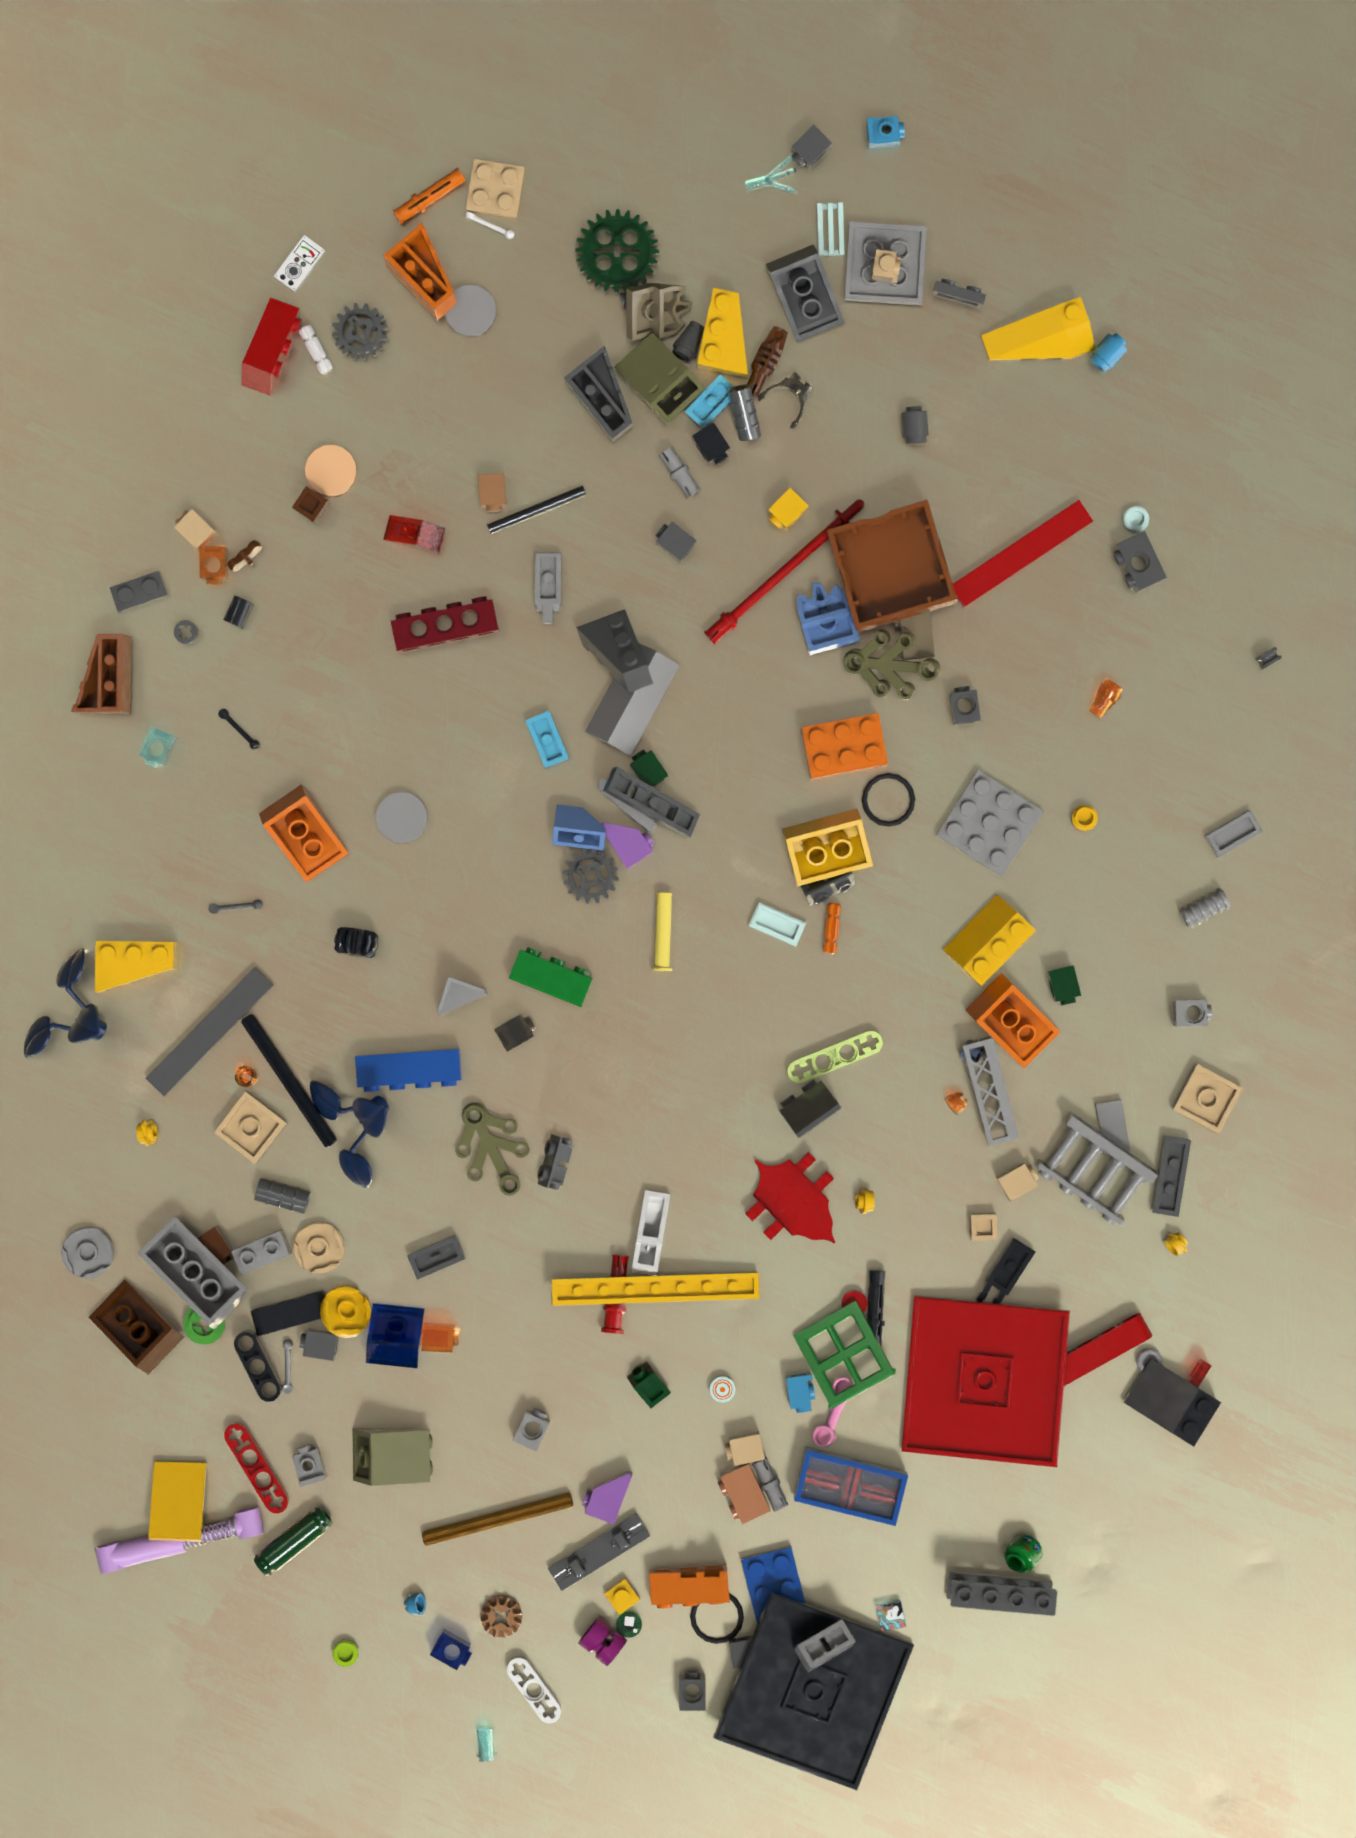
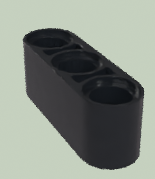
M323 1291L251 1310L257 1336L321 1319L320 1305L324 1298Z
M252 1330L242 1331L234 1340L235 1350L258 1396L265 1402H272L281 1395L283 1390L282 1382L259 1336ZM242 1336L252 1338L253 1347L251 1349H244L241 1346L240 1339ZM253 1360H262L265 1364V1370L260 1373L254 1371L252 1368ZM271 1382L276 1386L277 1392L275 1395L269 1396L264 1392L263 1387L265 1383Z

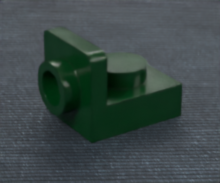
M648 1362L634 1368L627 1377L632 1387L650 1409L671 1393Z

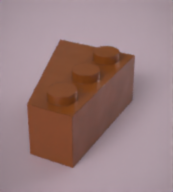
M97 634L87 662L88 667L84 679L80 683V691L71 712L78 714H130L131 636L125 634Z

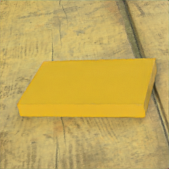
M154 1461L149 1540L201 1542L206 1463Z

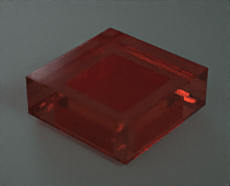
M1199 1359L1187 1381L1199 1387L1212 1365L1203 1359Z

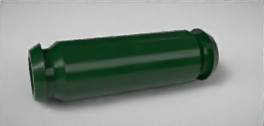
M314 1507L315 1511L308 1512L263 1548L259 1556L255 1555L254 1562L265 1576L272 1575V1571H278L324 1534L327 1527L331 1528L333 1522L322 1507Z

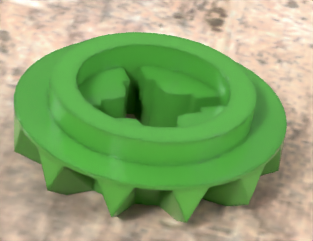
M190 1308L183 1321L184 1331L188 1338L195 1343L203 1345L211 1344L218 1340L224 1332L225 1320L215 1330L208 1326L205 1335L202 1326L193 1325V1323L201 1321L202 1318Z

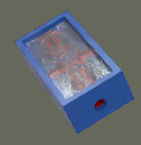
M806 1447L793 1498L796 1502L896 1526L908 1474L905 1471Z

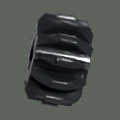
M340 927L337 929L334 938V950L344 955L372 958L378 949V935L369 930Z

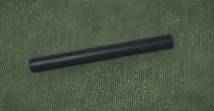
M250 1014L241 1020L242 1025L324 1147L328 1148L336 1143V1137L254 1015Z

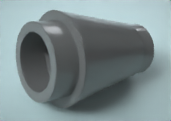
M690 321L689 325L673 343L674 349L672 353L679 359L690 362L692 357H696L704 327L695 321Z

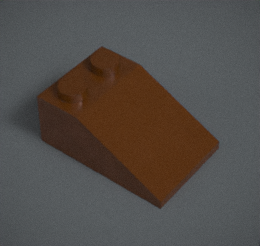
M125 1279L89 1316L91 1321L132 1364L147 1375L184 1338Z

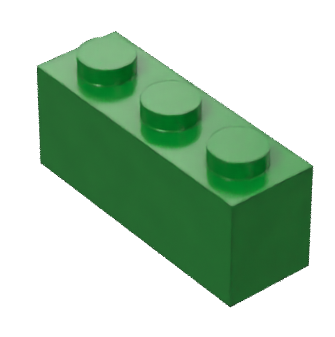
M529 947L526 948V951H519L508 979L582 1007L593 978L588 977L589 971L575 966L574 971L564 967L566 962L552 956L550 961L540 958L542 952Z

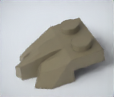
M647 283L627 288V338L633 341L645 338L651 333L658 338L675 335L682 329L685 323L680 319L679 315L690 311L693 303L680 300V296L685 293L686 286Z

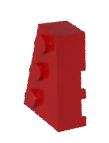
M270 297L242 362V386L269 396L271 395L276 379L281 374L285 355L288 356L293 344V341H291L293 334H297L301 327L302 319L299 318L300 308Z

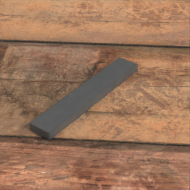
M254 967L145 1079L163 1096H166L274 985Z

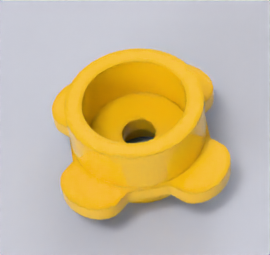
M152 1119L143 1120L142 1123L137 1124L136 1135L139 1143L150 1146V1143L156 1144L158 1129Z

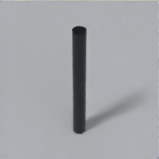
M582 485L487 524L491 534L583 497L586 495V492Z

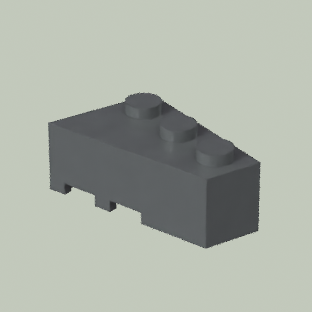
M603 346L565 376L564 381L613 443L633 427V423L607 350Z
M625 609L576 627L583 647L590 651L601 665L603 664L629 693L653 684Z

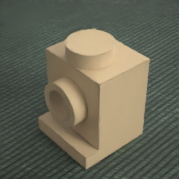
M876 249L871 280L897 284L901 257H896L897 252Z

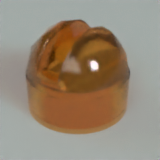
M241 1066L235 1072V1081L240 1086L251 1087L257 1081L256 1071L249 1066ZM246 1073L251 1076V1079L248 1080L242 1076Z
M953 1092L945 1097L947 1105L956 1115L967 1106V1098L963 1101L960 1098L963 1095L961 1092Z

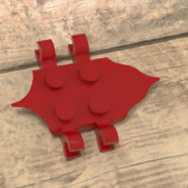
M809 1152L796 1165L791 1160H787L779 1165L767 1166L755 1160V1164L760 1171V1181L753 1196L758 1202L745 1214L753 1222L765 1209L771 1213L776 1220L763 1231L770 1240L785 1228L793 1236L801 1235L811 1240H828L835 1243L832 1235L833 1220L828 1209L829 1200L821 1192L834 1178L825 1171L815 1183H812L803 1174L816 1161Z

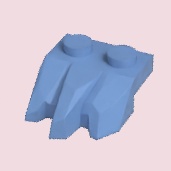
M813 583V596L811 599H807L805 595H797V610L810 655L860 641L846 592L839 586L835 585L831 593L826 594L822 583Z

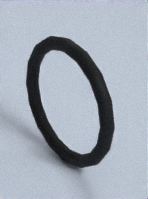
M891 773L877 775L868 782L863 790L862 804L864 812L870 820L878 825L888 827L899 825L907 820L914 810V790L909 782L900 775ZM887 778L898 780L904 784L910 796L909 808L906 813L893 821H884L875 817L867 803L868 792L871 787L879 780Z
M730 1593L729 1600L736 1606L739 1618L736 1628L726 1637L712 1638L702 1633L697 1626L695 1617L700 1604L692 1606L690 1614L692 1628L704 1641L714 1644L725 1643L729 1639L736 1637L741 1630L744 1620L743 1608L737 1598Z

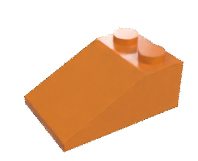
M302 784L259 813L262 825L305 882H308L349 854Z
M1003 974L965 1010L1023 1068L1060 1033Z

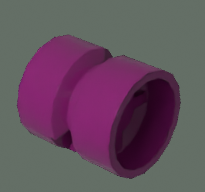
M598 1617L584 1633L578 1644L589 1653L594 1651L596 1653L595 1658L605 1666H608L624 1647L627 1639L617 1631L611 1632L610 1625ZM603 1640L607 1643L606 1646L601 1644Z

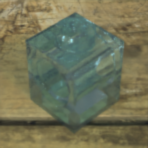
M150 727L139 756L145 758L143 763L157 769L159 764L166 766L178 738ZM155 742H161L164 746V751L159 756H154L151 753V746Z

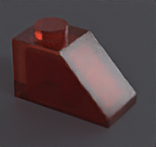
M389 515L383 540L423 551L439 553L445 528L424 520Z

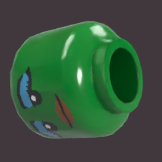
M1023 1534L1017 1536L1006 1547L1004 1556L1010 1569L1019 1573H1028L1041 1561L1043 1549L1034 1537Z

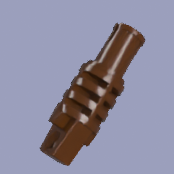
M773 326L751 364L753 371L747 384L751 387L752 396H759L766 378L773 374L783 353L788 332L780 327Z

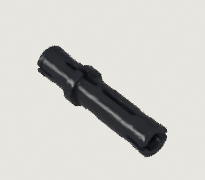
M869 1270L867 1321L882 1347V1329L885 1326L883 1306L886 1271Z

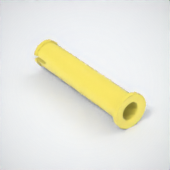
M658 892L656 893L654 968L652 970L672 971V968H669L673 893Z

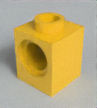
M789 488L768 509V513L771 515L768 519L776 528L780 529L783 527L787 530L808 509L809 505Z

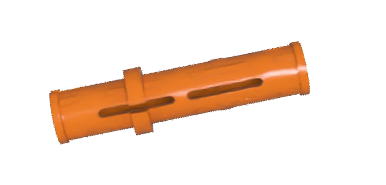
M456 168L416 195L414 193L411 195L410 200L392 211L400 224H403L417 213L425 212L426 207L445 196L460 184L465 183L466 180L459 169ZM448 182L450 183V184H448L447 186H445L444 188H442L441 190H439L438 192H436L435 194L431 195V193H433L434 191H436L437 189H439L440 187H442V186L445 185L446 183H448ZM427 197L426 200H424L423 202L419 203L417 206L409 210L410 207H412L413 205L417 204L419 201Z

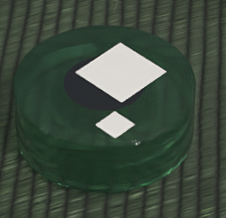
M631 1610L620 1614L616 1620L617 1631L627 1638L638 1635L642 1628V1620L639 1614Z

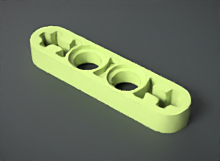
M866 1031L794 1060L788 1066V1077L795 1083H803L873 1055L882 1048V1037L875 1031ZM871 1035L872 1038L877 1037L876 1048L873 1050L869 1046L862 1048L864 1054L859 1056V1050L854 1040L859 1039V1044L867 1041L866 1036ZM846 1044L854 1048V1056L848 1060L843 1059L839 1053L840 1048ZM821 1054L829 1056L831 1061L829 1067L819 1069L815 1063L817 1056ZM811 1058L812 1067L816 1071L815 1074L811 1075V1070L805 1071L802 1079L792 1075L791 1072L795 1070L794 1065L799 1064L800 1067H805L808 1065L805 1060Z

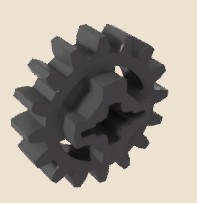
M354 303V310L351 311L347 306L344 307L346 314L343 316L338 313L337 317L340 322L332 324L335 329H338L337 332L332 333L333 338L339 339L335 343L336 347H344L342 351L344 356L351 352L353 360L357 358V355H361L362 359L366 360L367 353L375 357L376 353L374 350L376 348L384 349L380 343L381 340H388V337L383 334V332L388 330V326L381 325L385 320L384 316L376 317L378 309L374 308L370 312L369 306L366 303L363 309H359L357 303ZM357 315H364L370 318L365 321L358 319ZM349 321V330L343 335V328L346 322ZM354 323L358 327L360 326L361 329H365L364 336L366 341L360 335H355L357 332ZM377 328V336L372 343L370 340L371 335ZM358 343L362 344L364 348H354L350 345Z
M583 848L582 856L579 857L576 853H573L575 861H566L570 869L563 871V874L569 876V879L563 883L564 885H571L568 893L576 892L577 901L583 896L585 897L586 904H589L591 898H594L596 903H600L599 896L603 895L608 899L607 890L615 891L616 888L611 884L612 881H619L618 877L613 876V872H616L618 867L610 866L614 859L609 858L606 860L604 858L605 851L597 855L596 850L592 849L591 854H587V851ZM588 858L595 859L593 863L588 866H582L578 864L582 860ZM603 864L608 870V880L603 878L600 872ZM580 869L589 872L595 869V875L602 882L591 880L587 883V877ZM574 872L580 875L581 884L579 888L574 883ZM598 885L603 888L596 893H587L592 886Z

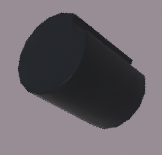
M234 595L223 620L243 629L255 604Z

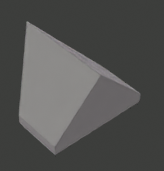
M448 977L437 1012L439 1016H442L487 995V991L459 979Z

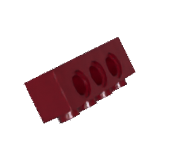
M487 596L471 599L472 604L462 605L461 602L447 604V609L439 611L436 610V607L422 609L421 614L411 616L410 612L395 615L396 620H391V626L397 652L401 653L500 632L493 600H487ZM465 613H476L477 621L473 625L464 624L463 616ZM442 617H448L452 621L451 627L446 631L440 630L437 626L439 619ZM418 622L426 625V632L421 636H416L412 632L413 625Z

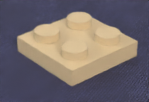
M474 159L466 211L517 219L525 167Z
M1196 1064L1172 1110L1220 1134L1243 1088Z
M245 1091L214 1133L256 1164L287 1122Z

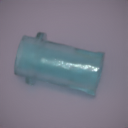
M493 1728L477 1729L479 1753H476V1756L479 1757L480 1762L494 1761V1755H497V1752L494 1751Z

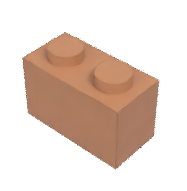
M749 1463L741 1464L720 1474L722 1481L718 1482L723 1496L729 1495L733 1503L729 1506V1509L735 1520L740 1519L741 1523L744 1524L771 1511Z

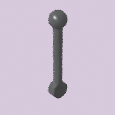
M257 899L252 903L221 906L211 904L209 912L217 914L223 910L244 908L259 910L262 908L263 903Z

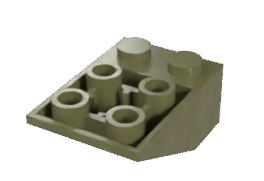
M653 333L648 335L614 366L617 372L665 425L706 389L694 374Z

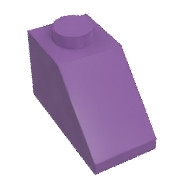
M601 823L606 829V838L627 869L653 853L651 847L655 844L647 832L641 834L638 829Z
M624 1472L594 1486L592 1492L587 1491L582 1506L586 1507L585 1514L614 1525L632 1478V1472Z

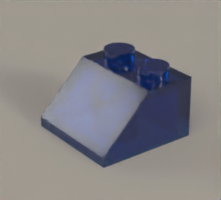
M373 1303L366 1343V1363L418 1369L425 1309Z

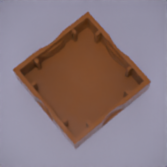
M928 500L891 510L880 517L861 519L827 530L858 633L958 603Z

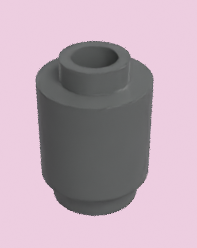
M921 406L906 407V412L901 413L903 438H906V444L926 443V436H929L927 411H922Z

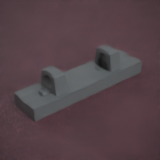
M619 767L612 768L603 789L609 795L685 838L691 837L700 816L699 813ZM633 788H635V791H634V793H633V795H632V798H631V797H630V794H631Z
M637 1513L548 1567V1570L561 1591L647 1539L650 1537V1534ZM578 1558H579V1560L581 1561V1563L583 1564V1566H584L585 1569H583V1568L581 1567V1565H580V1563H579V1561H578Z

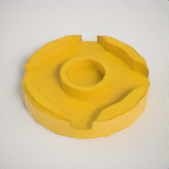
M340 1286L331 1290L323 1298L320 1305L322 1323L334 1335L343 1338L355 1337L364 1331L371 1321L369 1301L359 1293V1290L354 1287Z

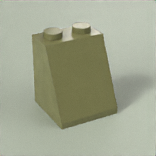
M424 1428L353 1429V1481L370 1486L430 1482V1475L433 1472L430 1449L432 1448L433 1441L429 1430Z

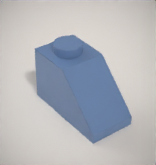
M557 804L552 845L604 851L606 829L583 807Z

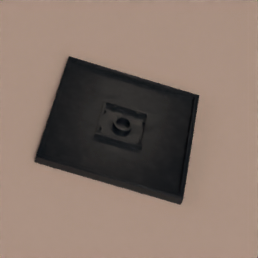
M770 1591L713 1737L716 1740L857 1790L914 1644ZM842 1619L856 1642L851 1648L812 1671L807 1672L796 1654L795 1648L797 1645Z

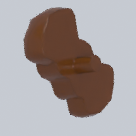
M256 540L251 541L235 558L229 560L228 568L231 571L237 572L247 563L252 566L254 562L251 559L260 553L262 549L261 544Z

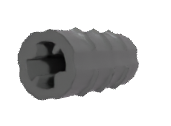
M743 384L728 389L739 440L749 441L759 438L761 432L750 385Z
M260 1178L254 1200L266 1203V1205L270 1204L278 1208L288 1209L291 1212L295 1211L305 1214L311 1192L299 1189V1187L295 1188L287 1184H280L274 1182V1180L270 1181Z

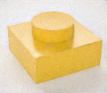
M626 1578L604 1592V1595L619 1615L640 1601V1597Z

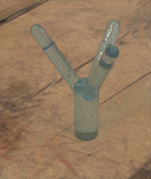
M789 156L767 176L745 181L747 191L770 186L795 194L797 192L796 189L772 182L797 171L796 168H791L780 172L792 161V157Z

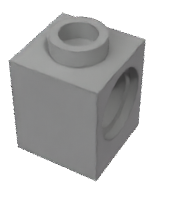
M1173 1000V1026H1208V1020H1212V1007L1207 1005V1000ZM1192 1005L1199 1009V1016L1193 1021L1186 1015L1188 1007Z
M533 1408L532 1412L526 1410L513 1441L537 1451L550 1423V1420L546 1419L547 1414ZM528 1422L538 1423L540 1426L539 1433L535 1435L527 1433L525 1425Z

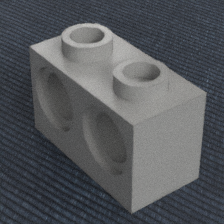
M283 1230L274 1232L231 1251L241 1275L292 1254Z
M841 1619L797 1645L795 1652L806 1671L810 1672L851 1648L856 1641Z

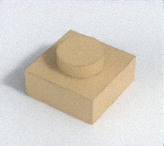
M970 1214L971 1241L998 1240L997 1214Z

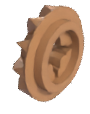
M493 1597L484 1604L481 1610V1623L485 1631L494 1637L506 1638L514 1634L521 1625L522 1612L520 1606L510 1597ZM493 1609L500 1613L506 1612L509 1609L510 1611L506 1616L509 1625L504 1624L502 1621L493 1624L497 1617Z

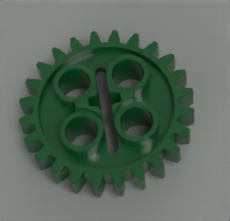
M619 209L616 210L615 216H611L609 210H606V218L596 214V223L588 220L587 223L590 229L581 228V233L585 238H577V243L582 245V247L575 249V253L582 255V257L576 259L577 264H584L580 269V273L589 272L586 281L590 282L595 279L596 289L603 284L605 293L609 291L610 287H614L615 294H618L619 287H623L626 292L629 285L633 287L638 286V280L646 284L647 279L644 274L653 275L654 271L649 266L658 264V261L652 258V256L659 255V250L652 248L658 244V240L650 239L654 235V230H645L648 222L645 221L639 224L640 215H636L631 219L629 210H627L624 216H621ZM601 233H608L611 235L612 240L608 244H601L598 242L597 237ZM628 233H633L637 236L638 240L635 244L628 245L623 241V237ZM615 246H620L621 251L640 250V254L621 252L619 257H614L613 252L594 253V250L614 251ZM600 259L610 260V268L600 270L597 267V262ZM627 259H633L636 261L637 267L632 271H628L623 268V262Z

